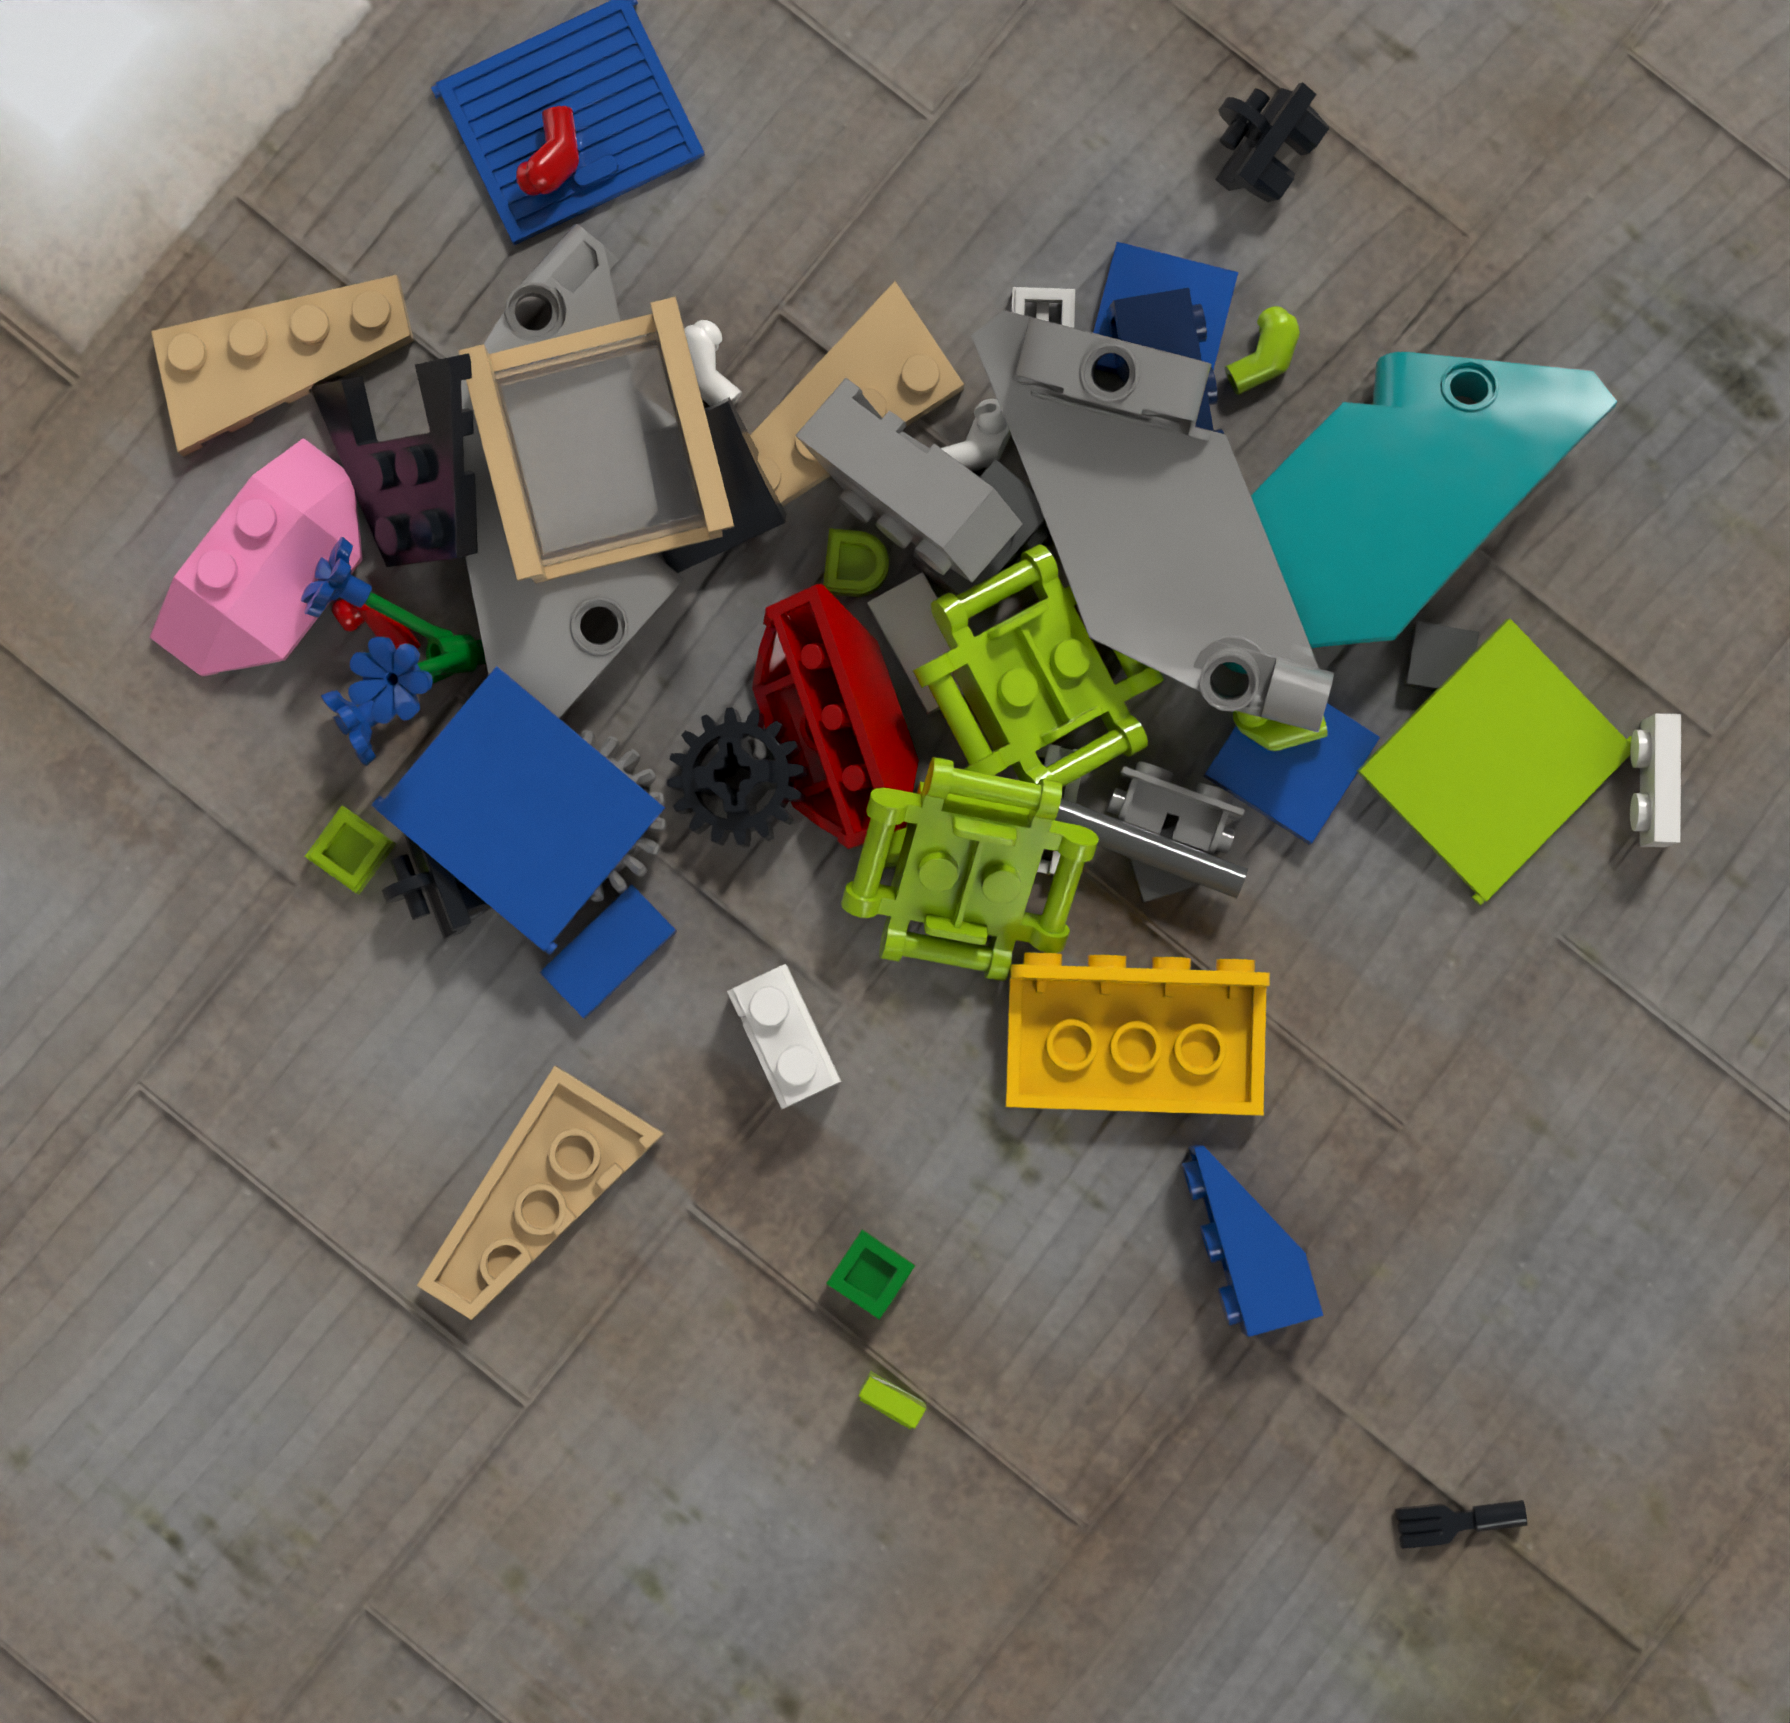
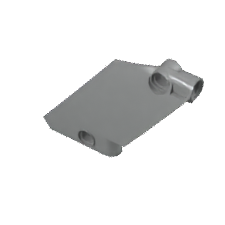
M574 224L524 281L511 292L506 301L502 316L484 343L489 354L620 322L610 271L619 260L589 232L578 224ZM523 298H540L549 307L551 313L550 322L543 329L528 330L522 327L516 320L515 306ZM628 356L502 386L541 539L538 547L543 546L544 553L643 529L658 513ZM462 380V409L468 408L473 410L467 382ZM473 410L474 434L463 436L464 472L471 471L475 473L478 553L465 556L488 675L498 666L560 718L673 593L683 578L657 554H652L537 584L531 578L517 581ZM600 606L609 610L614 616L615 631L607 641L597 644L585 639L581 632L580 623L586 611Z
M1006 310L1000 312L973 333L971 337L1038 500L1089 638L1201 692L1211 706L1221 711H1239L1319 732L1334 673L1319 669L1226 434L1195 427L1212 364ZM1109 353H1116L1122 356L1130 369L1126 385L1118 391H1108L1102 388L1095 377V367L1098 361ZM1235 662L1247 671L1249 684L1239 694L1226 695L1214 686L1212 680L1213 670L1219 664Z

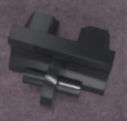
M1302 82L1296 86L1294 91L1284 88L1278 89L1271 100L1265 92L1257 88L1254 89L1246 102L1234 97H1227L1218 111L1219 115L1229 126L1219 140L1222 145L1230 150H1235V152L1215 180L1228 191L1245 188L1266 202L1279 200L1289 188L1295 176L1294 172L1274 156L1283 142L1288 144L1299 155L1309 154L1318 146L1329 130V126L1310 106L1317 94Z
M404 834L419 874H415L408 854L390 860L398 882L382 890L386 903L405 899L412 920H416L430 914L423 892L426 891L443 939L461 934L472 923V920L493 909L462 882L456 883L453 874Z

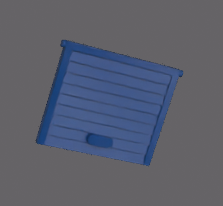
M637 0L608 1L436 82V85L431 87L436 99L441 96L443 97L514 246L705 156L704 150L633 7L638 4ZM551 107H570L573 110L579 152V164L576 171L557 190L549 194L540 193L531 196L524 193L517 184L516 171L522 162L528 161L546 143L542 112Z
M498 666L493 669L387 797L383 799L379 796L372 803V806L548 955H551L558 946L553 941L665 810L662 804Z

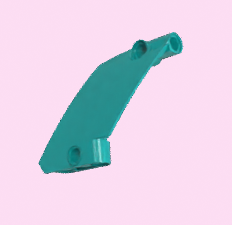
M1393 352L1380 357L1376 362L1372 405L1343 402L1251 495L1311 649L1395 640L1501 522L1616 407L1617 400L1595 372L1415 352ZM1465 396L1471 398L1477 404L1467 405L1459 402L1454 397ZM1235 662L1222 663L1231 671L1247 674V671Z

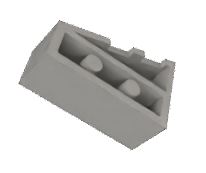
M845 378L795 436L844 490L838 497V500L854 516L864 523H867L872 516L878 519L875 523L876 526L890 540L903 549L910 542L917 545L914 549L915 552L938 573L944 575L951 568L970 582H973L1023 523L992 486L936 444L928 448L904 433L903 429L907 426L905 421L890 410L882 418L864 397L861 388Z

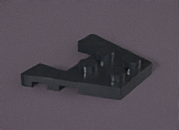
M469 353L415 364L430 430L427 433L378 441L363 376L312 386L315 401L344 469L352 482L355 495L386 567L455 559L478 553L475 473L471 471L464 472L463 436L474 434L473 410L468 408L462 409L461 381L472 378Z

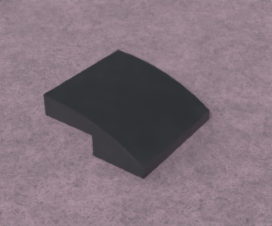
M730 397L705 408V413L734 527L722 530L723 537L661 552L666 563L677 573L786 523L787 514L758 462L759 451ZM676 422L644 438L658 507V513L647 524L648 527L700 514Z

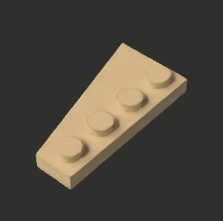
M397 275L151 331L177 452L183 457L202 448V443L228 430L232 433L254 422V417L284 402L290 404L310 394L312 386L320 385L337 375L343 377L414 341L401 281Z
M896 281L750 435L759 451L758 462L782 506L787 505L830 477V474L795 435L845 378L861 388L864 397L882 418L890 410L905 421L907 426L964 390V383Z
M554 1066L417 1286L470 1320L474 1319L665 1133L560 1067Z

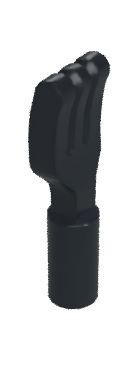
M1523 1500L1473 1506L1472 1510L1453 1511L1441 1503L1395 1509L1396 1519L1399 1521L1397 1526L1398 1532L1401 1534L1399 1540L1402 1549L1448 1544L1459 1531L1475 1529L1477 1532L1523 1527L1528 1524Z

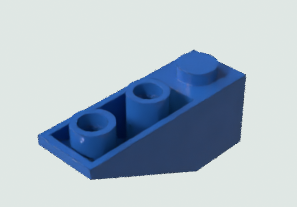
M1204 1145L1188 1147L1192 1161L1182 1163V1168L1192 1200L1201 1198L1204 1200L1210 1223L1201 1225L1200 1230L1210 1263L1221 1261L1228 1286L1218 1288V1293L1228 1325L1239 1323L1241 1332L1251 1337L1324 1316L1307 1256L1302 1248Z

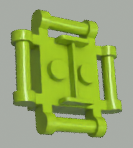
M1038 544L1023 552L1020 562L956 596L952 593H946L931 602L932 615L950 650L914 669L913 673L921 688L929 687L969 763L964 768L965 770L996 775L1012 765L1020 781L1038 784L1040 779L1043 778L1061 782L1062 787L1121 754L1130 757L1148 746L1147 735L1142 725L1130 714L1124 702L1154 687L1165 679L1161 672L1113 649L1127 676L1114 684L1074 608V605L1077 603L1070 585L1066 588L1063 587L1058 577L1055 559L1042 544ZM1032 585L1040 600L1039 602L973 636L968 626V618ZM951 672H953L960 688L962 689L969 705L971 706L978 722L980 723L987 739L989 740L994 750L993 752L991 751L969 707L967 706L960 690L958 689L951 675ZM1101 716L1109 731L1108 733L1047 767L1041 764L1035 751Z
M932 757L925 782H920L917 794L890 788H876L872 790L866 809L867 815L871 818L854 881L846 884L841 906L847 913L860 918H871L877 914L887 916L879 948V958L900 962L902 956L984 971L985 978L1006 981L1016 940L1028 942L1034 948L1046 953H1060L1064 950L1070 932L1069 927L1066 925L1084 864L1093 859L1099 838L1096 833L1086 827L1055 821L1062 798L1061 782L1042 778L1038 784L954 768L953 761ZM902 822H909L891 886L879 884L895 826ZM1048 849L1058 851L1061 855L1043 913L1040 915L1025 912L1043 850ZM910 920L924 923V930L928 935L908 932ZM988 935H991L992 938L989 947L983 946L986 943Z

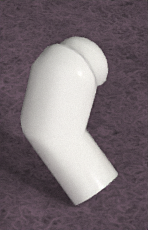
M700 320L694 325L686 326L684 331L702 400L712 406L730 397L733 405H735L741 397L742 391L716 370L715 352L722 342V334L719 328L708 320Z
M986 399L976 406L974 411L975 419L964 442L941 448L972 472L988 468L995 459L999 461L1011 436L997 399Z

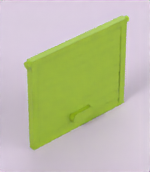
M1509 618L1462 663L1357 772L1472 889L1475 894L1471 898L1481 906L1631 755L1632 736L1626 739Z

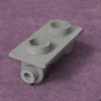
M1138 762L1135 770L1123 766L1117 779L1128 782V789L1124 791L1115 787L1107 812L1118 815V820L1160 835L1166 815H1173L1178 817V821L1171 840L1214 855L1215 851L1228 854L1236 830L1225 827L1227 818L1237 821L1245 812V809L1231 805L1234 798L1233 794L1203 783H1198L1195 791L1172 784L1171 781L1174 776L1172 772L1149 763Z

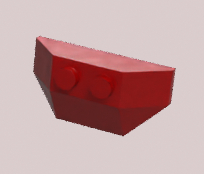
M815 584L766 607L763 620L766 628L758 649L752 690L759 710L764 715L765 728L778 721L787 728L780 743L795 740L802 748V751L791 759V763L802 765L808 769V776L794 780L793 785L806 798L804 802L791 801L792 807L818 827L837 837V841L847 849H853L864 845L871 819L867 815L866 809L872 790L876 788H890L913 793L919 760L878 641L823 584ZM907 822L896 825L894 832L906 828Z

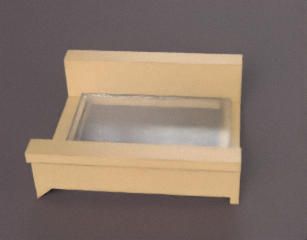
M676 296L651 302L652 314L492 354H489L484 344L458 350L459 355L467 353L470 355L472 378L466 379L517 581L531 578L537 584L723 537L722 530L734 527Z

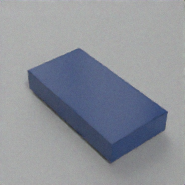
M631 884L539 973L582 1018L586 1019L670 939L677 930Z

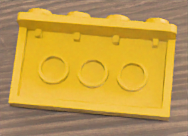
M1024 953L1023 964H1012L1010 966L1005 1107L1264 1116L1266 990L1270 986V973L1255 972V960L1216 959V971L1191 970V958L1152 957V969L1126 968L1127 956L1088 955L1087 967L1062 966V954Z

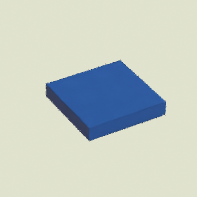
M1116 242L1093 333L1111 337L1106 311L1113 300L1189 288L1192 305H1202L1206 320L1207 339L1206 342L1199 343L1201 359L1204 362L1211 363V367L1214 370L1238 272ZM1114 353L1104 355L1098 361L1095 369L1117 374Z
M1327 703L1324 712L1328 731L1327 737L1280 751H1270L1242 734L1237 726H1235L1203 777L1233 794L1234 797L1310 845L1380 737Z

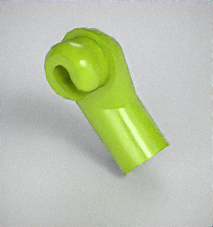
M1273 306L1264 310L1257 320V324L1260 326V337L1256 352L1225 366L1226 377L1237 395L1283 374L1289 368L1300 331L1295 316L1289 314L1286 309Z
M1239 711L1233 712V720L1239 731L1270 751H1280L1328 736L1324 715L1319 732H1314Z

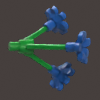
M341 537L333 547L329 561L321 557L316 565L314 578L318 579V581L310 583L305 588L301 597V602L307 604L304 613L318 618L330 601L340 597L359 608L365 604L425 636L428 641L426 648L427 660L418 662L420 653L411 644H402L396 650L390 638L374 637L368 642L370 653L356 652L350 660L351 670L357 675L363 676L362 681H358L348 688L349 698L352 702L345 700L337 690L321 695L322 700L329 709L338 714L333 717L334 721L344 735L349 734V740L356 752L357 758L363 765L368 766L376 759L370 742L373 734L372 727L379 723H389L396 714L404 721L411 719L421 709L416 694L426 693L432 688V684L453 674L473 672L477 665L486 664L482 639L474 640L469 634L453 635L450 630L430 624L372 593L371 585L351 575L352 570L349 564V557L353 545L344 537Z

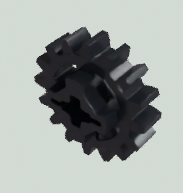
M733 707L726 708L724 723L720 725L709 715L702 716V726L705 732L698 737L694 733L685 730L681 736L690 746L687 754L671 753L669 759L682 768L681 775L667 780L668 787L673 790L682 791L685 795L673 805L675 811L682 815L695 812L696 814L692 818L689 828L693 832L701 834L712 825L711 841L721 846L725 844L730 833H734L737 845L742 848L750 846L751 832L757 831L767 841L774 839V832L770 823L778 819L783 823L791 825L794 819L785 809L788 802H804L806 798L803 793L793 787L794 780L808 776L807 768L791 763V759L802 751L800 744L795 740L781 744L780 741L784 737L787 728L778 721H775L764 730V715L758 710L753 709L748 715L746 722H742L736 709ZM748 737L763 742L772 752L775 761L755 759L752 756V745L749 744ZM718 744L719 751L706 766H701L707 753ZM736 764H739L751 773L750 779L740 781L739 792L725 783L726 777L735 775ZM776 789L769 803L757 813V803L768 790ZM701 795H718L723 800L727 819L719 817L709 810Z

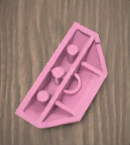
M303 438L253 474L173 577L149 638L202 677L219 674V672L285 661L318 619L304 613L307 604L301 602V597L305 588L310 583L318 581V579L314 578L319 559L323 557L329 561L333 547L341 537H344L353 545L349 557L351 574L363 560L357 500L354 487L345 469Z

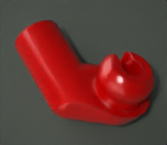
M551 107L542 112L546 143L528 161L522 162L516 171L517 184L524 193L531 196L540 193L549 194L557 190L576 171L579 164V152L573 110L570 107Z
M340 599L334 602L331 607V612L345 631H354L359 625L366 622L376 637L390 638L396 650L402 644H411L417 650L421 646L408 627L365 604L359 608L344 599Z

